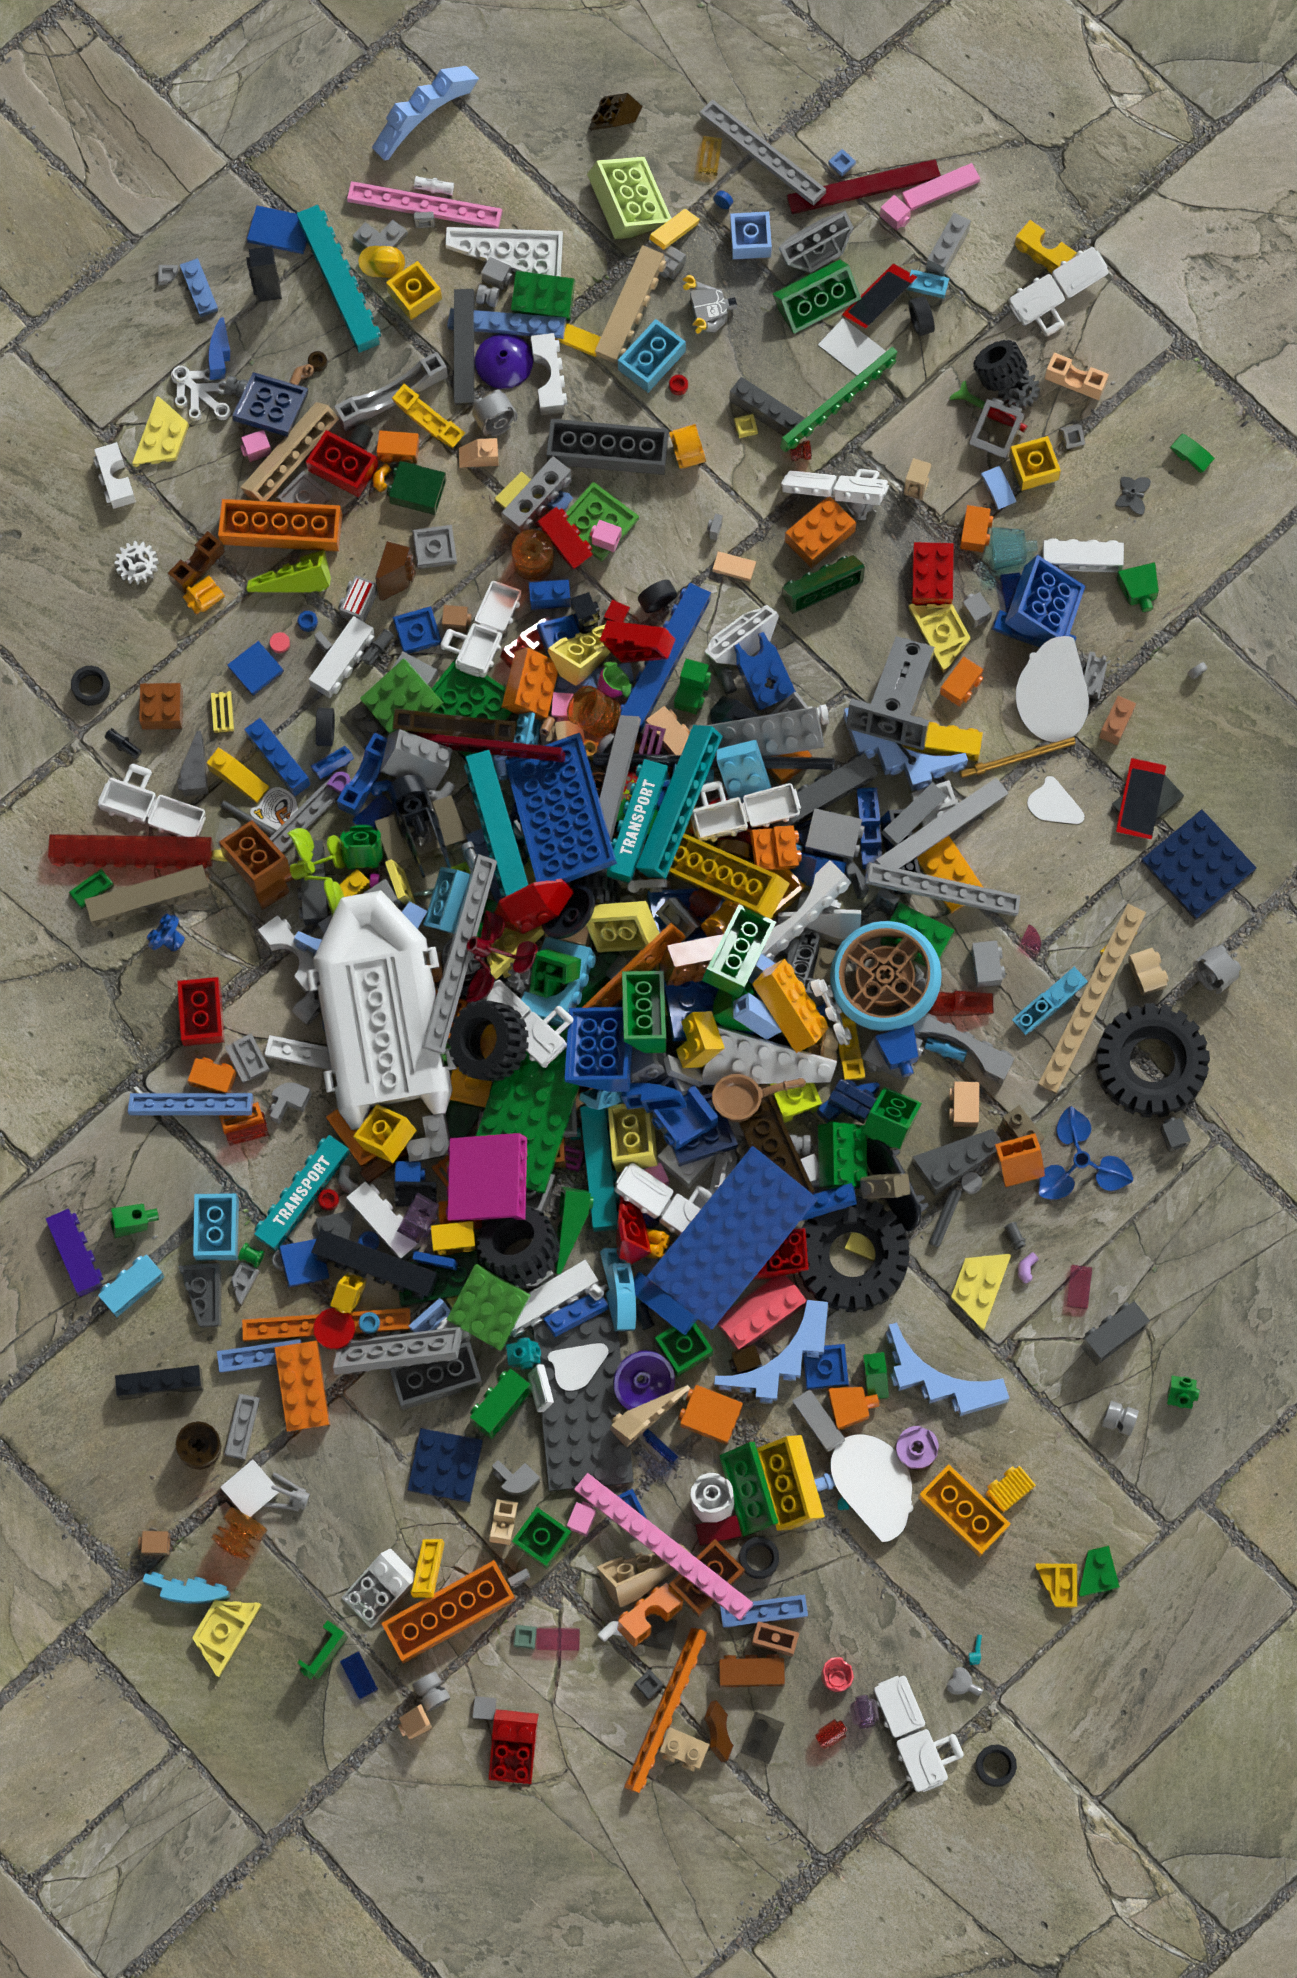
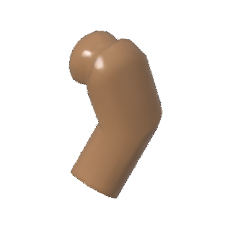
M307 364L297 367L289 383L299 385L301 380L312 376L314 372L313 366Z
M548 715L547 718L541 720L540 733L544 736H548L554 726L555 719L552 716Z

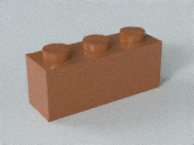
M769 1654L767 1658H758V1655H745V1659H736V1655H725L724 1659H719L720 1688L784 1686V1658H779V1654Z

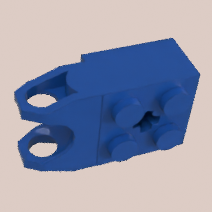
M764 632L758 634L760 651L754 657L749 656L739 643L733 645L736 653V665L756 711L788 698L793 692H796L776 647L767 639ZM767 678L772 682L771 688L765 687V683H767Z

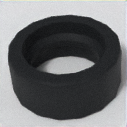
M922 296L909 300V313L918 336L934 332V318L927 299Z
M661 580L643 590L638 596V602L645 613H653L670 604L676 598L677 592L670 580Z
M92 665L84 666L73 674L71 689L75 698L80 703L94 706L104 702L108 697L110 682L106 673L99 667ZM92 675L99 677L102 681V689L97 694L86 696L80 692L79 683L83 678Z
M318 708L316 713V745L333 746L335 733L334 708Z
M754 1537L747 1540L742 1546L739 1553V1564L745 1569V1574L749 1577L764 1579L776 1571L779 1564V1551L771 1540L764 1537ZM754 1546H764L772 1555L771 1564L764 1570H754L747 1563V1553Z
M999 1744L989 1745L977 1756L975 1770L979 1779L984 1784L991 1787H1001L1009 1783L1015 1776L1017 1762L1013 1752L1007 1747ZM1000 1753L1006 1757L1009 1768L1005 1776L994 1779L985 1773L983 1763L989 1754Z

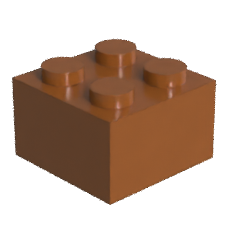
M181 683L140 684L139 722L142 730L183 729V689Z

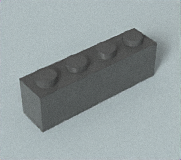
M740 377L730 390V402L747 413L753 414L756 419L782 436H785L805 419L743 377Z
M323 840L313 841L312 862L325 858ZM295 849L296 861L302 860ZM325 862L315 865V872L311 876L326 877ZM298 879L297 881L301 880V888H297L298 900H302V907H299V918L303 919L305 926L317 925L329 916L324 881Z

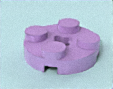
M920 1426L909 1427L901 1433L897 1440V1456L909 1469H924L930 1466L937 1457L938 1440L930 1430ZM917 1442L918 1445H923L921 1453L912 1451L913 1443Z

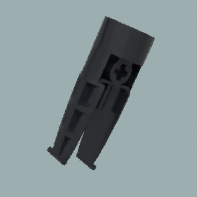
M406 775L396 779L390 784L388 793L403 836L421 877L425 878V873L408 827L414 826L418 837H426L425 834L429 833L425 823L427 820H431L448 868H451L441 827L424 780L418 775Z

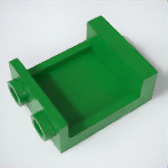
M328 1620L323 1625V1629L331 1635V1638L310 1666L300 1659L297 1662L300 1666L299 1671L310 1680L313 1677L317 1680L320 1678L348 1639L344 1631Z

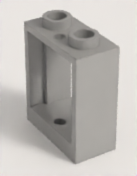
M993 398L992 401L987 399L969 444L1007 459L1010 447L1013 446L1025 415L1021 413L1022 409L1011 405L1008 408L1003 406L1004 402L999 399ZM990 407L1017 417L1004 449L978 439Z

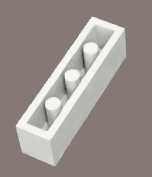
M1048 539L1043 542L1042 558L1062 571L1118 573V571L1123 569L1124 543H1119L1115 540L1108 542H1099L1097 540L1080 542L1076 539L1067 541Z
M353 616L309 678L310 686L329 698L333 694H337L342 686L341 682L344 678H348L351 675L353 665L362 659L365 648L367 646L370 647L371 642L375 640L374 629Z
M365 1181L346 1197L347 1201L396 1257L405 1261L421 1247L419 1242L421 1238L413 1229L411 1231L408 1230L405 1226L407 1224L405 1219L400 1214L396 1216L391 1211L394 1209L393 1206L386 1199L383 1201L378 1196L380 1194L378 1189L373 1184L369 1186Z

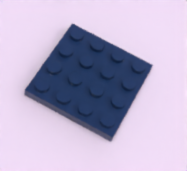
M1203 809L1141 860L1195 920L1257 869Z

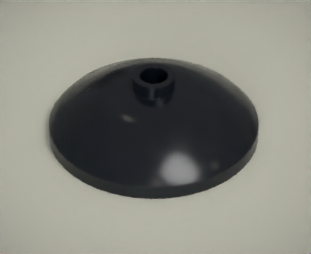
M583 885L569 886L573 890V894L559 916L541 925L543 931L549 937L565 939L577 934L587 925L595 908L594 895L587 887Z

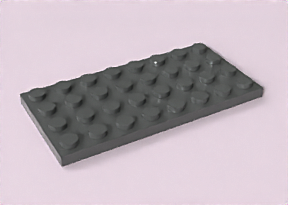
M612 1317L591 1318L557 1337L553 1336L545 1323L533 1326L535 1342H538L541 1349L540 1363L537 1365H544L554 1401L549 1408L542 1412L549 1492L575 1489L587 1473L604 1486L634 1483L630 1445L626 1448L610 1430L613 1424L611 1420L617 1414L621 1413L623 1415L626 1412V1408L618 1401L613 1389V1378L617 1367L621 1363L619 1334L614 1329ZM596 1343L605 1344L608 1348V1355L586 1386L568 1391L558 1385L554 1365L548 1360L550 1352Z

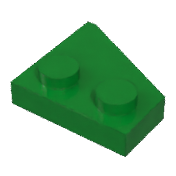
M1105 1546L1088 1550L1078 1594L1079 1597L1120 1588L1110 1547Z

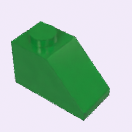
M884 1352L863 1355L862 1362L867 1396L877 1394L878 1399L889 1398Z

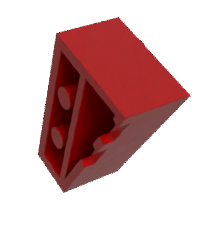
M607 620L599 641L621 663L668 659L675 638L663 627Z

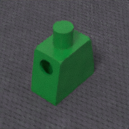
M1155 562L1118 571L1116 579L1128 604H1140L1142 612L1153 610L1151 601L1156 600L1159 593Z
M142 1203L111 1208L110 1222L114 1238L146 1231L149 1222L159 1220L157 1208L145 1210V1206Z

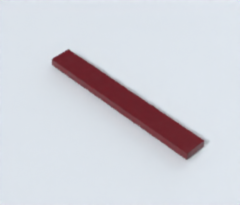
M936 159L825 185L823 187L826 188V194L814 205L810 204L798 193L788 194L787 200L793 215L926 183L940 177L941 174Z
M406 731L449 747L454 751L480 753L490 750L491 755L564 762L566 756L560 747Z

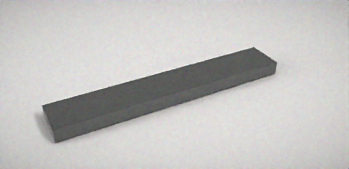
M454 289V404L469 405L475 402L474 289Z

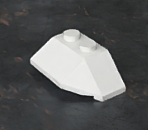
M765 605L761 609H755L743 614L712 637L708 648L705 650V654L716 663L736 665V653L733 645L739 643L741 648L749 656H752L760 650L759 633L764 632L767 639L771 640L779 617L778 613L768 605Z

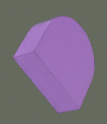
M337 772L330 778L327 787L341 794L345 785L351 781L350 777L345 772Z

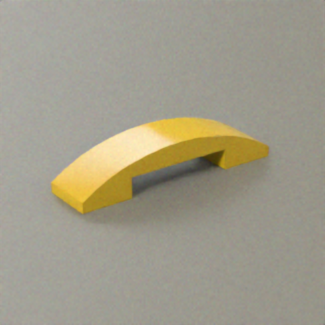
M403 384L392 397L397 406L414 422L449 447L454 448L465 435V432L453 422H448L420 400L419 395L406 384Z
M844 1012L839 1013L844 1028L848 1027L852 1039L849 1040V1045L838 1044L844 1080L865 1079L856 1023L846 1016Z

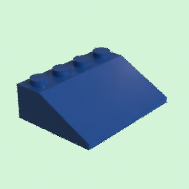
M1036 555L1024 566L1005 624L1021 634L1046 641L1055 637L1069 636L1085 585L1039 555Z
M623 1007L569 1008V1014L573 1017V1023L568 1026L565 1082L608 1092H630L632 1046L624 1042Z

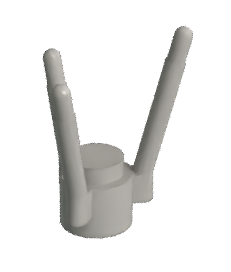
M273 1473L275 1478L294 1490L290 1492L274 1485L271 1488L290 1496L289 1502L293 1504L267 1502L264 1507L291 1509L297 1512L299 1508L304 1510L310 1496L306 1489L298 1487L277 1473Z

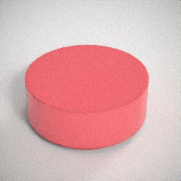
M275 633L270 638L271 649L275 653H285L290 648L289 637L285 633Z

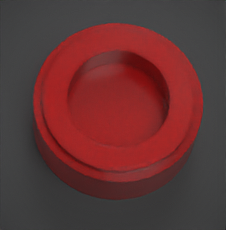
M674 375L669 380V390L671 393L683 395L687 392L688 380L685 376Z
M332 1189L323 1190L318 1196L320 1207L326 1211H332L337 1208L339 1204L338 1194Z

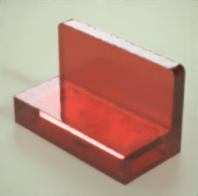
M261 1112L264 1123L226 1133L229 1146L270 1136L264 1112Z

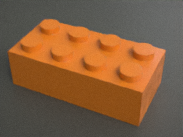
M318 1341L275 1347L287 1431L330 1425Z

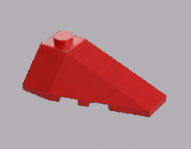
M620 1195L616 1231L617 1254L619 1258L633 1264L651 1254L644 1213L631 1202L625 1201L624 1197Z

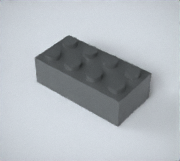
M470 1341L460 1344L458 1359L389 1368L402 1410L483 1386Z

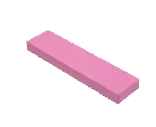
M970 163L903 192L902 196L908 207L913 211L980 182V177L973 164Z

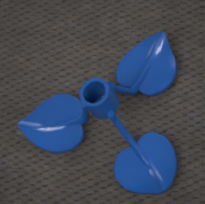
M1069 1106L1062 1113L1057 1124V1135L1064 1144L1074 1142L1077 1153L1073 1158L1074 1165L1067 1172L1060 1165L1046 1167L1044 1169L1045 1177L1040 1178V1197L1046 1199L1066 1197L1075 1186L1074 1179L1068 1175L1075 1168L1084 1169L1088 1165L1099 1170L1096 1174V1181L1105 1190H1118L1132 1183L1134 1180L1132 1172L1120 1158L1105 1156L1102 1158L1100 1166H1097L1090 1161V1155L1087 1152L1081 1151L1078 1141H1085L1089 1137L1092 1128L1088 1118L1072 1106Z

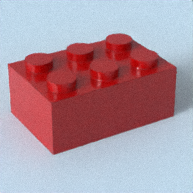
M325 430L306 460L307 470L310 473L358 498L379 466L377 456Z
M914 542L912 551V604H915V606L952 604L954 543Z
M219 978L177 981L180 1032L183 1045L195 1046L225 1043L222 992Z

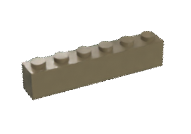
M199 865L85 899V904L93 928H104L109 923L115 921L124 922L129 917L135 915L138 917L144 916L152 910L161 911L172 904L181 905L189 899H202L211 891L203 865Z

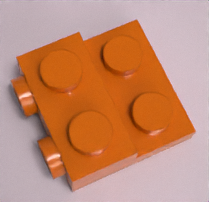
M794 825L750 831L754 865L771 871L795 869L801 862V851L797 850L796 843L799 841V834L797 830L794 831Z

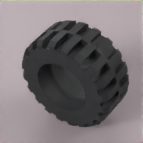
M478 1000L477 1002L469 1003L467 1008H462L459 1011L460 1015L454 1018V1025L450 1029L451 1035L448 1038V1045L451 1048L449 1053L450 1057H454L452 1061L455 1067H459L458 1069L462 1074L474 1079L501 1081L505 1077H510L514 1074L513 1070L519 1069L521 1060H525L527 1055L525 1050L529 1046L527 1042L529 1034L528 1030H525L527 1026L525 1020L520 1019L522 1016L517 1010L504 1003L489 1000ZM492 1023L497 1035L496 1045L492 1053L487 1058H484L480 1048V1040L486 1027Z
M526 1207L525 1220H516L514 1218L488 1219L485 1223L486 1226L481 1228L480 1236L477 1237L476 1251L483 1267L514 1286H519V1288L526 1287V1284L529 1283L531 1285L537 1283L536 1280L546 1277V1273L548 1271L551 1272L555 1266L554 1262H557L559 1258V1239L547 1216H544L543 1212L532 1207ZM522 1239H533L531 1244L522 1252L514 1255H504L505 1250L514 1242Z

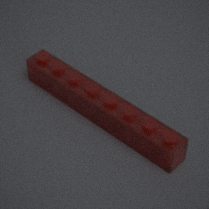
M49 834L48 859L51 864L60 867L66 864H73L77 867L94 864L96 867L114 865L115 867L123 868L126 865H134L138 868H145L147 865H155L157 868L175 866L176 868L184 869L187 866L196 867L203 865V868L206 869L207 866H213L212 851L214 850V842L212 837Z

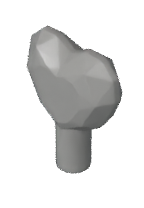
M962 1667L954 1669L953 1678L947 1683V1689L952 1694H964L969 1691L980 1697L983 1692L982 1688L972 1683V1677L969 1672Z

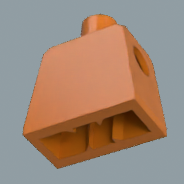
M863 1387L830 1388L828 1390L835 1425L839 1431L869 1419L868 1409L879 1407L877 1394L865 1397Z

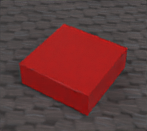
M612 600L604 615V619L624 622L630 607Z

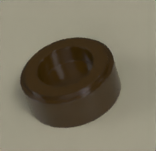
M314 351L308 357V364L313 366L315 372L323 371L328 365L327 356L321 351Z

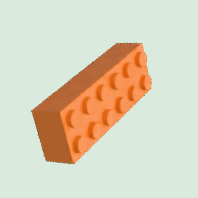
M222 499L218 537L223 545L339 552L342 525L341 506Z
M495 1560L434 1593V1597L423 1599L381 1624L404 1664L515 1602L516 1599Z

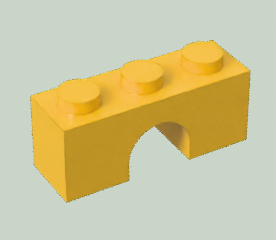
M1029 220L1015 239V246L1020 252L1031 256L1034 262L1045 266L1051 274L1061 266L1060 263L1062 261L1068 262L1076 257L1077 252L1063 242H1060L1053 249L1043 247L1041 242L1044 240L1046 230Z

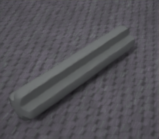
M951 1189L931 1237L930 1244L934 1247H940L960 1199L961 1191L957 1189Z

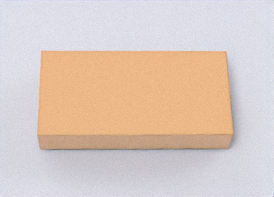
M718 551L713 572L751 582L756 561Z

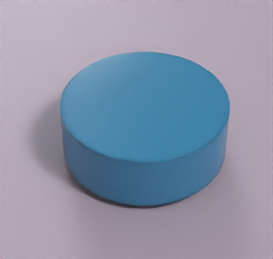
M372 1312L364 1313L359 1319L360 1329L366 1334L377 1332L380 1327L379 1317Z

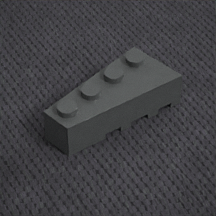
M990 1129L912 1157L911 1163L935 1196L963 1178L965 1174L974 1171L997 1155L995 1144L1002 1143L995 1131Z

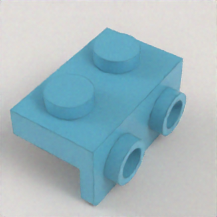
M535 713L519 714L514 743L538 745L541 721L534 718Z
M599 1089L581 1092L579 1098L587 1107L597 1110L624 1103L621 1097L622 1092H608Z

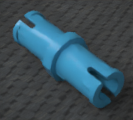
M928 1037L925 1050L936 1052L944 1058L949 1057L961 1062L965 1061L968 1050L953 1046L947 1041L944 1043Z

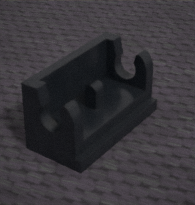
M395 1181V1207H437L438 1187L436 1182Z

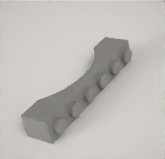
M435 352L420 360L407 373L387 386L365 395L350 397L335 405V414L338 416L339 422L346 432L395 406L396 403L392 400V397L403 384H406L415 393H419L447 378V367L438 352Z
M903 1004L899 1013L909 1008L905 1004ZM927 1013L919 1021L912 1024L915 1037L917 1038L932 1037L943 1039L956 1044L964 1050H968L967 1053L976 1061L983 1075L1000 1084H1003L1013 1065L1015 1058L1011 1057L1012 1054L1008 1051H999L993 1048V1045L987 1041L981 1042L974 1039L975 1036L971 1033H962L956 1030L954 1025L938 1021V1018L932 1014Z

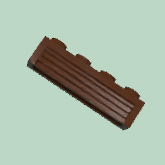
M404 1147L394 1163L383 1158H375L372 1160V1164L361 1168L360 1175L369 1185L396 1165V1161H403L407 1158V1148Z

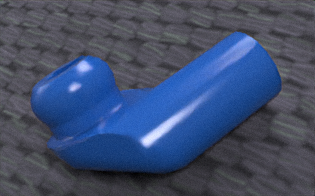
M389 780L375 782L371 789L372 795L380 796L382 791H388L392 782Z

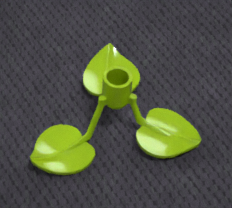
M303 828L293 829L287 834L292 839L302 860L290 866V873L295 880L304 878L305 881H324L325 894L333 916L340 899L344 897L340 885L336 881L333 882L332 878L311 875L315 872V865L333 859L337 869H342L346 866L342 858L341 840L335 835L329 836L327 848L330 856L312 862L314 842L310 833Z

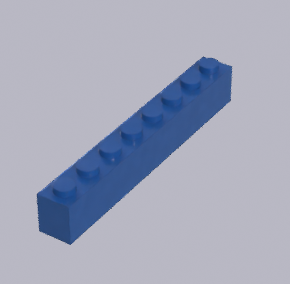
M689 583L687 589H682L679 599H681L679 604L673 606L670 613L672 616L670 621H666L663 625V628H666L675 638L668 659L644 662L646 666L643 671L640 670L635 679L637 683L634 688L631 687V693L626 704L622 703L618 710V715L640 717L641 722L638 730L640 733L711 601V592L692 583Z

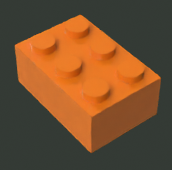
M831 496L826 497L785 532V542L812 569L855 532L856 522Z
M530 648L516 651L502 708L518 715L533 712L535 713L534 718L537 720L547 718L558 675L552 659Z

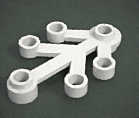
M185 366L175 367L171 373V378L177 384L175 403L178 408L183 409L187 406V399L185 397L186 385L191 389V409L189 410L191 420L198 421L201 418L199 397L214 410L217 419L226 420L229 418V406L226 403L216 402L206 393L218 391L219 394L224 395V390L219 388L225 386V381L196 384L192 379L204 378L206 382L214 381L210 380V377H206L209 374V369L189 371ZM180 374L185 375L183 378H178ZM184 400V403L179 404L178 401ZM221 411H225V412H226L225 415H220L219 413H220ZM198 412V415L192 416V413Z
M824 979L811 981V987L815 996L822 995L828 1007L825 1009L828 1019L836 1023L833 1027L839 1044L849 1045V1040L852 1039L848 1027L844 1028L839 1014L843 1011L836 1002L832 1001L831 997H834L831 985L827 986Z

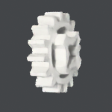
M134 541L133 546L126 543V549L120 548L122 554H116L118 560L115 561V566L118 567L116 569L117 573L121 574L122 580L128 578L130 584L133 580H136L138 585L142 579L146 583V577L153 578L152 571H158L156 566L159 564L158 558H156L157 554L155 551H152L150 545L146 547L145 542L138 545ZM145 554L149 557L150 562L145 559ZM124 564H126L129 571L124 568Z

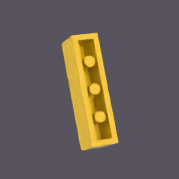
M929 722L924 750L906 745L903 746L914 752L939 756L966 753L968 760L978 762L983 732L973 728L964 730L954 725L945 727L939 726L935 722Z

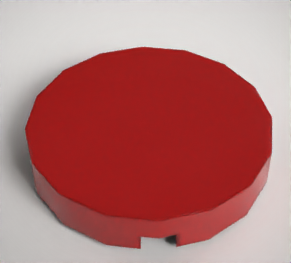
M328 1308L322 1311L316 1317L313 1325L314 1335L318 1343L330 1350H337L348 1346L356 1332L352 1316L348 1312L341 1313L336 1308Z

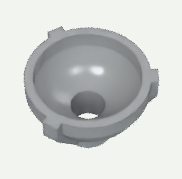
M846 502L847 507L856 520H866L867 512H870L874 507L871 504Z

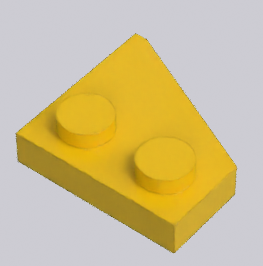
M1036 1563V1569L1055 1607L1077 1608V1564Z

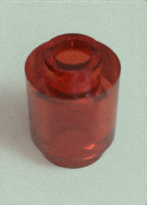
M833 1719L820 1728L814 1736L821 1747L826 1749L827 1747H833L846 1738L845 1732L848 1730L841 1720L837 1722Z

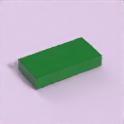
M101 868L69 891V894L78 906L83 909L86 907L85 899L102 895L112 888L114 884Z

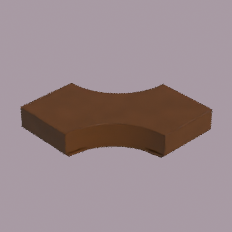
M715 1700L710 1702L704 1720L710 1731L709 1748L722 1763L728 1761L734 1745L727 1732L728 1714Z

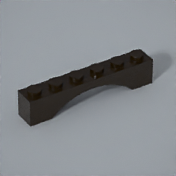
M394 709L392 729L395 730L401 729L404 731L514 742L516 722L404 709Z

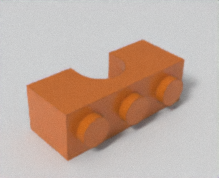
M667 1583L661 1587L657 1586L651 1591L649 1597L640 1599L635 1604L634 1609L630 1612L625 1611L618 1618L617 1630L635 1648L650 1636L652 1626L645 1619L648 1615H659L667 1622L682 1610L684 1600Z

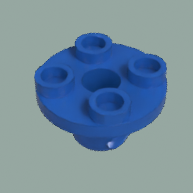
M165 914L161 918L157 929L149 932L147 935L149 940L148 946L152 950H156L162 945L172 952L181 948L185 937L176 930L179 918L175 915Z

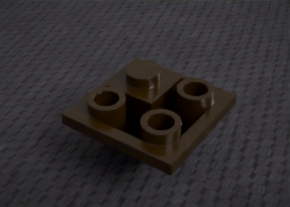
M629 93L604 96L599 102V107L593 115L588 129L592 131L635 123L643 106Z

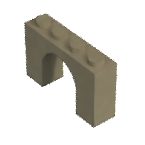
M452 795L432 802L447 852L452 850L460 851L461 846L468 842ZM394 815L375 821L376 829L381 833L382 846L387 860H394L402 869H406L408 865L414 864L415 861L405 839L399 831ZM437 837L426 845H415L421 864L426 862L428 858L443 856Z

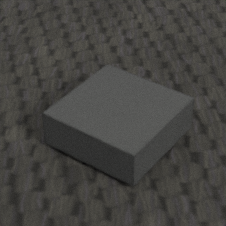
M650 1669L634 1683L647 1700L651 1699L664 1686Z

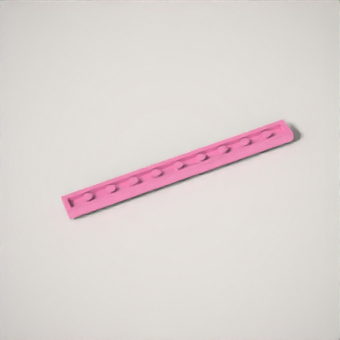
M589 1473L575 1487L574 1490L739 1621L743 1619L754 1605L752 1601Z

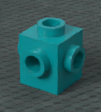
M520 1338L517 1340V1343L506 1345L509 1366L531 1369L534 1364L540 1363L541 1349L538 1342L530 1341V1338Z

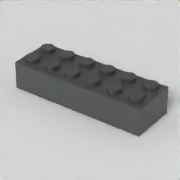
M551 419L547 462L552 457H555L562 464L570 467L665 475L669 429Z

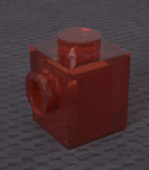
M700 887L697 892L693 891L688 902L691 903L690 910H692L695 916L709 918L717 911L722 898Z

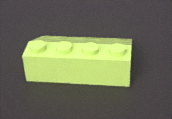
M645 157L596 161L587 173L615 239L632 238L658 229L671 219Z

